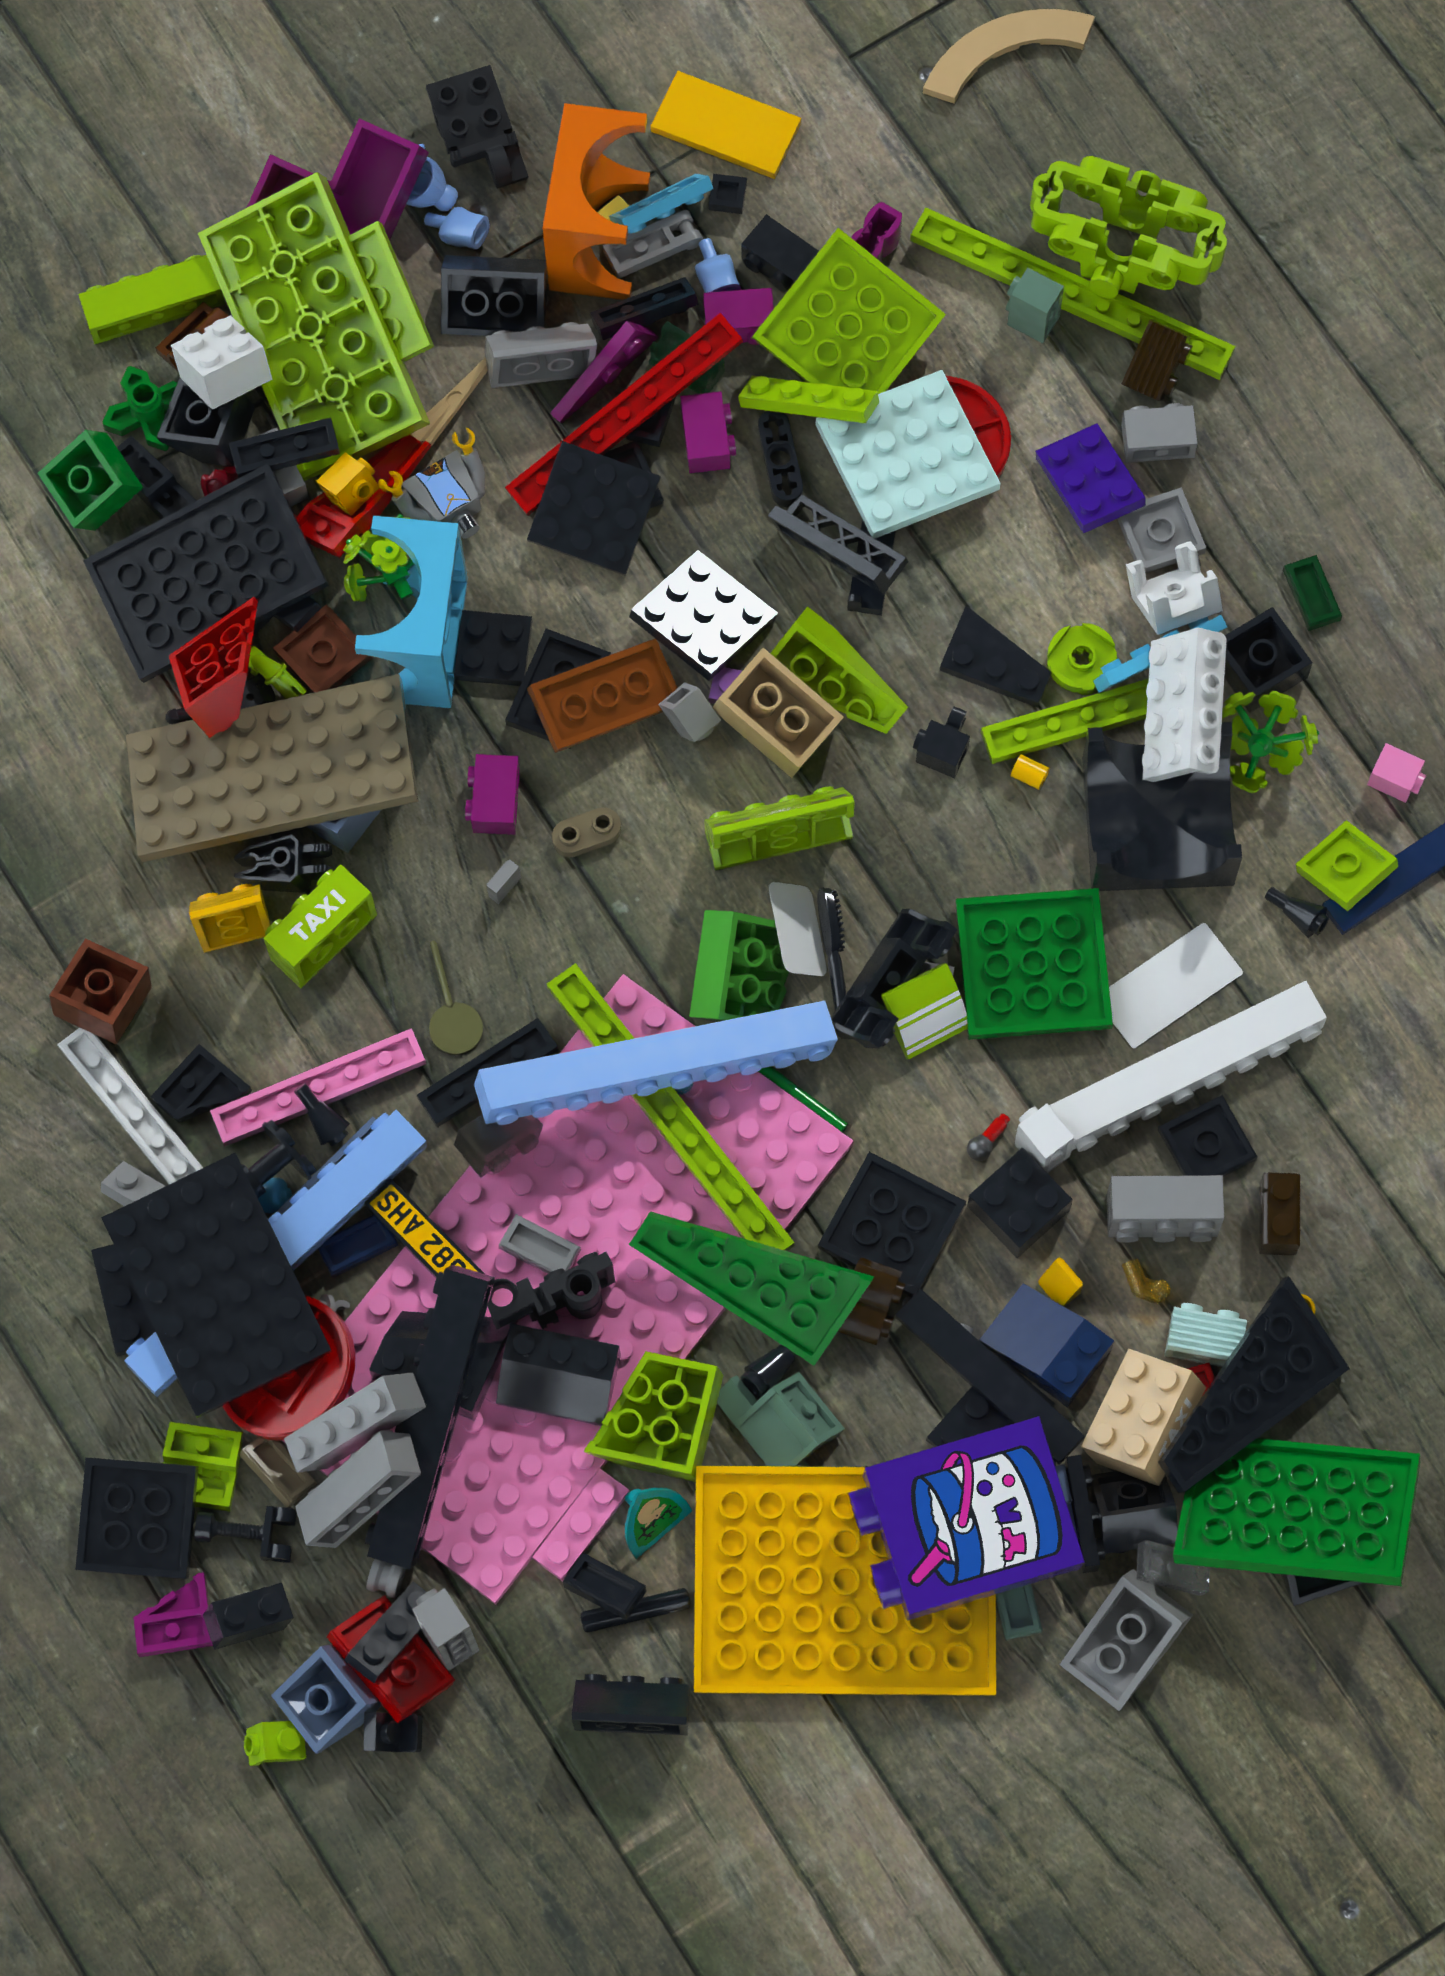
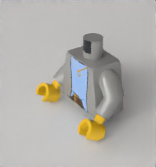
M467 427L466 431L469 434V440L466 443H459L456 432L452 435L454 444L462 448L463 452L461 455L458 450H455L404 482L398 472L389 471V474L394 478V485L391 488L387 486L384 479H379L378 482L381 490L393 494L392 500L404 517L416 520L458 523L460 535L463 539L473 536L480 529L473 515L481 510L480 499L485 495V471L477 449L472 448L475 442V434Z

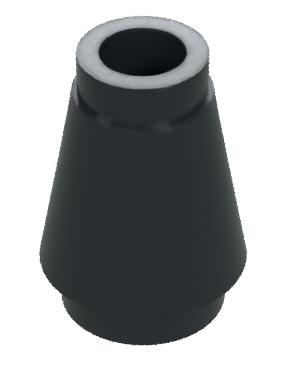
M779 1345L776 1349L771 1350L744 1368L745 1373L741 1376V1381L754 1396L761 1398L768 1390L779 1383L790 1365L795 1361V1358L786 1347Z

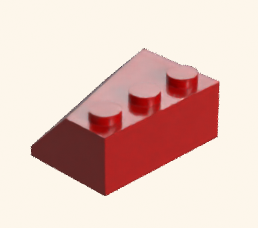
M255 597L246 601L169 655L184 709L209 738L218 732L227 730L234 721L239 719L258 600Z

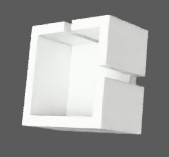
M231 315L219 319L212 325L204 328L205 333L200 334L196 332L189 334L171 345L180 378L212 410L272 380L263 345L249 332L246 333L245 328Z

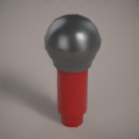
M1002 1113L993 1120L982 1135L980 1134L970 1139L967 1145L969 1156L976 1161L987 1159L990 1156L993 1143L1006 1129L1010 1118Z

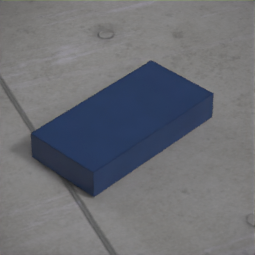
M372 1215L332 1235L318 1250L332 1278H335L398 1246L394 1235Z

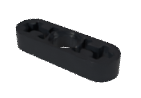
M765 411L758 420V434L772 498L778 505L790 507L800 494L803 495V483L789 419L785 413ZM775 421L776 425L779 426V440L774 442L772 430L769 428V422ZM784 451L789 454L790 461L785 465L779 466L774 464L770 458L773 453ZM787 474L789 487L792 488V495H786L782 491V476Z

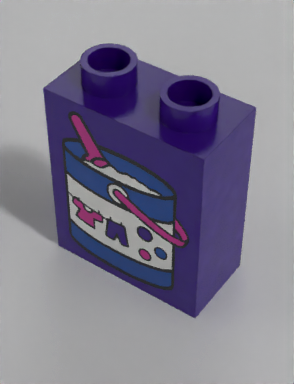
M1039 1416L866 1467L863 1474L866 1487L848 1492L860 1535L864 1536L880 1531L888 1557L886 1561L870 1565L883 1609L902 1604L907 1621L1080 1569L1085 1563Z

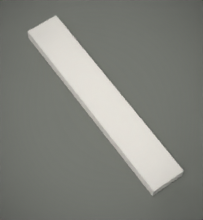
M78 1028L57 1044L59 1049L168 1184L203 1168L95 1034Z

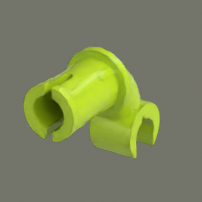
M251 646L248 666L251 668V674L257 676L260 673L265 678L264 683L266 685L271 684L285 699L297 697L300 694L304 695L307 692V689L286 670L287 665L285 663L279 664L267 657L257 647Z

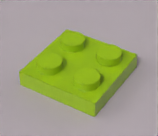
M1346 820L1295 865L1298 874L1348 911L1398 868V859Z

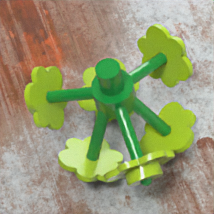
M398 514L397 517H394L411 519L410 517H403L402 514ZM369 530L361 537L355 534L351 539H347L346 546L343 549L347 553L344 557V564H347L359 554L382 573L379 576L365 578L359 563L347 567L348 574L344 577V586L354 602L366 600L365 588L367 585L386 582L388 587L394 586L401 600L413 595L407 578L410 577L408 570L414 563L411 558H407L406 555L408 554L400 546L385 537L371 534Z
M1271 691L1269 695H1262L1259 698V704L1264 708V715L1269 717L1264 729H1258V722L1254 718H1249L1244 710V707L1253 701L1255 697L1254 692L1247 693L1246 695H1243L1242 692L1231 694L1224 701L1225 707L1222 708V718L1238 713L1232 719L1233 736L1231 750H1234L1239 755H1246L1249 752L1252 754L1250 763L1242 762L1239 766H1230V777L1233 778L1232 784L1249 793H1256L1259 788H1266L1268 783L1264 779L1266 772L1262 768L1256 767L1260 757L1269 754L1271 756L1269 766L1277 768L1282 775H1290L1294 770V766L1297 767L1303 763V757L1300 754L1304 750V745L1309 756L1312 755L1313 744H1318L1319 731L1316 730L1314 723L1307 721L1306 715H1302V718H1300L1302 732L1283 734L1275 737L1271 732L1276 721L1281 724H1287L1291 718H1296L1298 715V710L1295 708L1296 701L1289 695Z

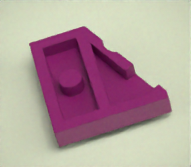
M204 1572L193 1576L192 1581L176 1592L171 1591L165 1595L154 1607H148L133 1617L137 1654L139 1657L213 1646L203 1618V1613L209 1607L207 1582Z

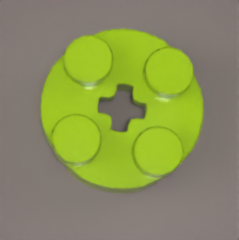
M1082 623V626L1074 627L1069 625L1059 630L1052 638L1047 652V669L1051 672L1053 680L1062 688L1084 696L1091 695L1097 690L1093 680L1103 674L1100 668L1117 659L1115 643L1104 629L1094 624ZM1084 651L1089 653V664L1079 665L1075 663L1076 658L1073 654L1081 655Z

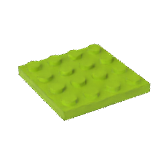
M837 228L751 338L806 382L877 391L880 394L889 388L946 314L841 229Z

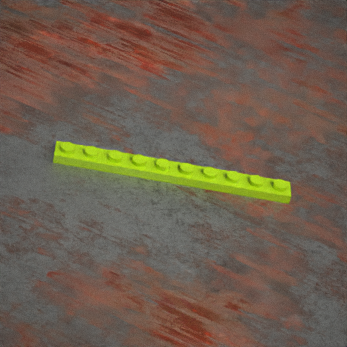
M925 207L910 235L911 242L1009 286L1016 276L1021 278L1028 267L1064 286L1062 310L1138 344L1149 320H1155L1191 336L1188 344L1192 345L1193 348L1185 365L1218 380L1221 379L1235 351L1234 345L1123 295L1118 294L1115 298L1100 297L1089 288V280Z
M576 963L547 983V989L593 1047L635 1039ZM672 1087L658 1089L657 1092L648 1096L631 1095L742 1238L785 1251H789L795 1246V1242L675 1089Z

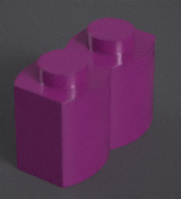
M879 202L867 213L863 228L856 231L851 238L880 262H883V258L891 254L900 241L902 213L884 202Z

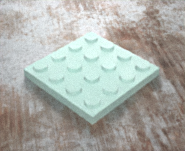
M943 370L878 394L879 404L867 423L816 418L815 425L873 538H878L1000 490L1001 483Z

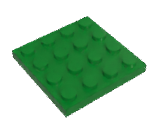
M1099 888L956 899L955 905L965 1009L967 1012L968 1040L1112 1029L1113 1019Z

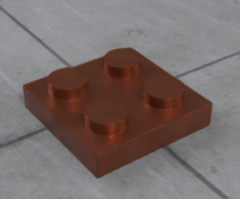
M327 604L298 632L293 631L273 647L274 653L311 693L337 688L373 659V656L356 654V635Z

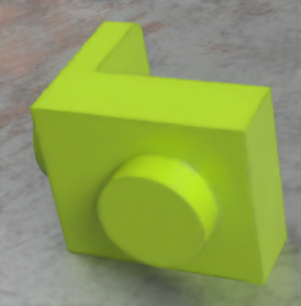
M291 1721L261 1722L247 1728L244 1738V1750L249 1758L250 1766H258L265 1762L301 1761L306 1759L305 1739Z

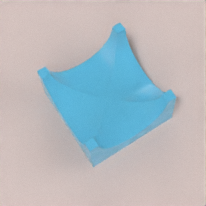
M373 516L372 534L395 542L408 554L415 564L408 570L410 577L407 578V581L417 602L409 615L393 628L372 635H357L355 644L356 654L386 659L405 667L398 673L403 682L405 704L451 708L460 624L468 581L459 524Z

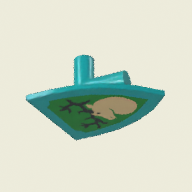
M649 1488L645 1490L634 1489L627 1493L625 1501L630 1507L625 1522V1540L634 1558L640 1557L692 1512L688 1502L678 1492L668 1488Z

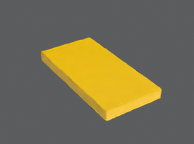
M677 71L650 127L653 133L775 179L801 126V118Z

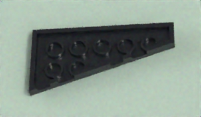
M1289 1276L1283 1278L1158 1461L1178 1493L1187 1491L1350 1369Z

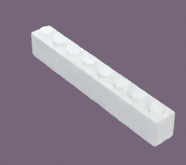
M1304 981L1049 1106L1074 1136L1072 1150L1077 1148L1078 1152H1082L1094 1146L1098 1142L1097 1138L1107 1133H1110L1111 1136L1122 1133L1130 1127L1129 1122L1140 1117L1143 1120H1148L1158 1115L1162 1111L1161 1107L1172 1101L1175 1105L1181 1104L1194 1096L1193 1091L1203 1086H1206L1207 1089L1214 1088L1226 1080V1075L1236 1070L1239 1073H1244L1254 1068L1258 1064L1257 1060L1264 1056L1277 1057L1290 1049L1289 1044L1299 1039L1303 1042L1314 1039L1322 1033L1321 1029L1327 1017L1307 981Z

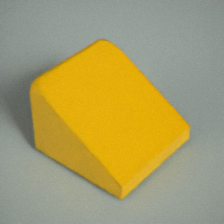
M1060 1257L1051 1264L1038 1281L1045 1293L1062 1306H1066L1081 1294L1083 1282Z

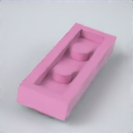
M599 1468L532 1556L533 1560L563 1581L582 1553H585L623 1503L625 1496L630 1490Z

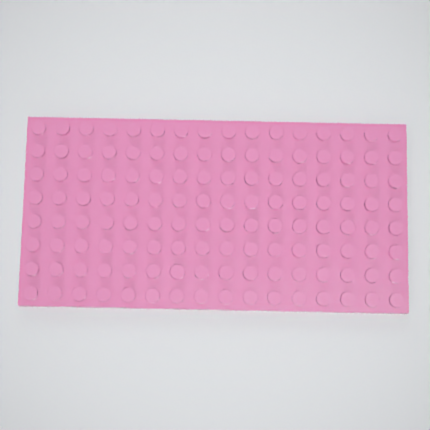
M624 974L603 998L634 1038L695 1027V1025ZM578 1030L560 1053L593 1046L583 1033ZM759 1072L751 1075L731 1074L717 1082L697 1081L694 1082L690 1091L679 1095L785 1231L788 1230L854 1144L851 1138ZM631 1095L624 1096L621 1100L614 1103L606 1104L603 1101L589 1103L586 1107L579 1110L570 1111L568 1108L554 1110L545 1117L535 1118L530 1115L520 1117L513 1123L502 1125L429 1216L486 1275L495 1277V1280L500 1278L508 1279L515 1285L517 1282L528 1277L533 1289L539 1287V1284L544 1282V1277L547 1273L499 1249L498 1246L516 1214L581 1247V1251L572 1268L578 1265L577 1261L590 1253L597 1252L600 1255L607 1252L613 1264L615 1283L601 1289L602 1306L594 1317L578 1319L572 1316L565 1306L555 1311L559 1322L555 1324L551 1322L544 1329L541 1328L538 1320L532 1322L529 1315L519 1319L517 1325L620 1346L621 1357L609 1411L612 1410L619 1399L624 1385L646 1351L687 1360L726 1309L629 1245L650 1211L742 1238ZM405 1247L345 1321L354 1342L356 1358L353 1381L345 1399L375 1381L372 1379L369 1369L383 1337L402 1311L427 1313L429 1308H435L438 1297L437 1294L433 1293L436 1278ZM505 1288L496 1290L492 1295V1302L497 1306H506L513 1299L512 1292ZM583 1291L577 1293L578 1296L585 1295ZM488 1306L485 1317H491ZM502 1359L475 1421L459 1414L457 1416L422 1544L424 1551L495 1605L531 1561L532 1556L599 1468L602 1469L607 1463V1460L584 1452L588 1443L594 1439L601 1426L496 1404ZM396 1426L393 1427V1428L390 1429V1430H392L393 1432H395ZM350 1455L328 1469L319 1471L329 1477V1474L347 1461Z

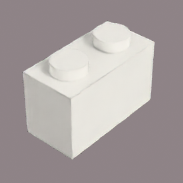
M1045 1104L1039 1110L1034 1106L1019 1118L1020 1124L1017 1128L1015 1146L1019 1150L1023 1147L1047 1173L1070 1157L1074 1136L1048 1104Z

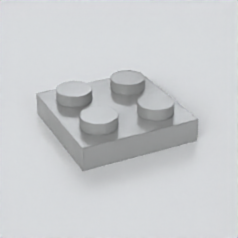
M1182 487L1147 498L1146 506L1117 518L1134 561H1143L1145 573L1177 563L1175 547L1189 541L1197 549L1198 556L1206 553V545Z

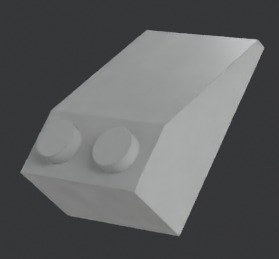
M1132 1569L1120 1578L1059 1665L1120 1711L1171 1647L1193 1614Z

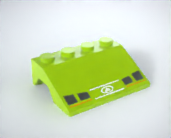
M828 786L817 789L812 795L803 797L796 794L788 795L781 798L777 803L769 805L754 803L745 807L743 811L735 813L720 811L712 814L709 819L704 820L714 869H724L852 839L853 833L849 818L854 817L855 802L853 795L843 787L834 789V787Z

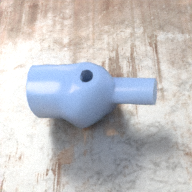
M463 207L453 208L447 216L428 212L424 218L426 226L439 228L438 234L444 243L456 247L465 246L478 249L485 241L490 228L487 216L470 212Z
M710 238L701 240L699 247L704 260L696 264L695 271L704 292L740 290L741 287L736 277L731 256L728 254L717 255Z

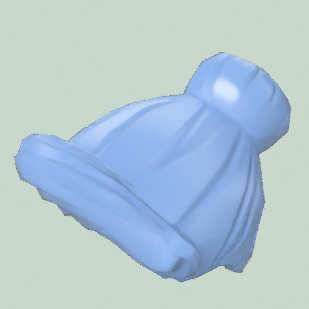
M427 157L406 204L418 208L434 205L440 211H449L457 201L458 192L456 188L446 184L442 169L433 159Z

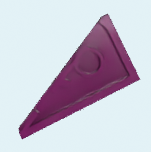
M626 321L550 414L560 423H563L606 384L613 382L620 372L654 343L659 336L648 327Z

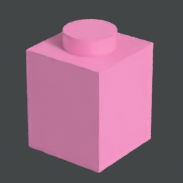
M1386 743L1367 785L1406 803L1411 792L1419 793L1426 778V775L1421 773L1425 760Z

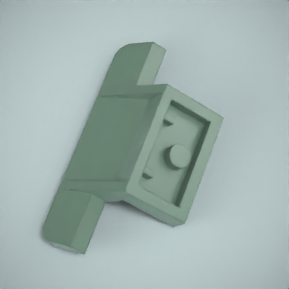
M800 1372L773 1386L758 1401L737 1375L732 1377L719 1392L718 1405L767 1466L810 1467L805 1460L816 1449L837 1438L845 1430Z

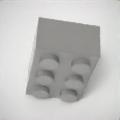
M1223 1175L1111 1176L1106 1195L1108 1237H1116L1118 1242L1129 1243L1138 1241V1237H1153L1155 1242H1171L1175 1240V1237H1190V1241L1207 1242L1211 1241L1212 1237L1218 1236L1224 1220Z

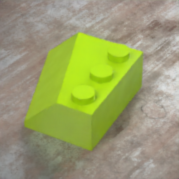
M646 1351L624 1385L619 1399L612 1410L606 1414L601 1422V1428L594 1439L590 1440L584 1452L624 1467L696 1482V1466H702L724 1375L714 1365Z

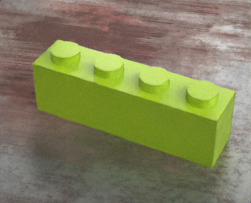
M193 255L185 259L184 262L171 266L161 265L154 268L151 272L138 276H125L116 283L106 286L96 285L87 289L86 292L78 294L94 344L188 316L202 302H205L211 308L225 304L222 290L207 255Z

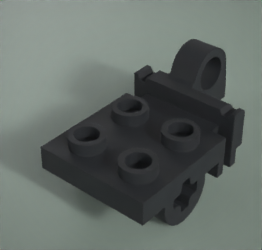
M491 65L426 85L434 119L439 133L444 139L447 154H450V162L453 168L486 158L496 189L529 178L520 153L518 139L515 131L512 132V126Z
M597 1252L590 1253L579 1259L577 1266L567 1271L560 1268L550 1272L544 1277V1282L540 1283L539 1287L533 1289L528 1277L517 1282L516 1285L508 1279L500 1278L494 1280L488 1309L496 1329L498 1330L527 1315L530 1316L532 1322L538 1320L541 1328L544 1329L551 1322L554 1324L559 1322L555 1311L565 1306L569 1313L578 1319L594 1317L602 1306L601 1289L615 1283L613 1264L607 1252L600 1255ZM500 1288L508 1289L513 1294L512 1301L506 1306H497L492 1302L493 1293ZM583 1291L585 1295L578 1296L577 1293Z

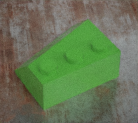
M705 910L689 1017L720 1022L779 1010L787 991L784 984L789 971L783 965L775 920L734 911Z

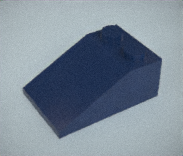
M1024 1283L979 1339L985 1347L997 1356H1000L1067 1408L1111 1352L1114 1344L1112 1338L1085 1318Z

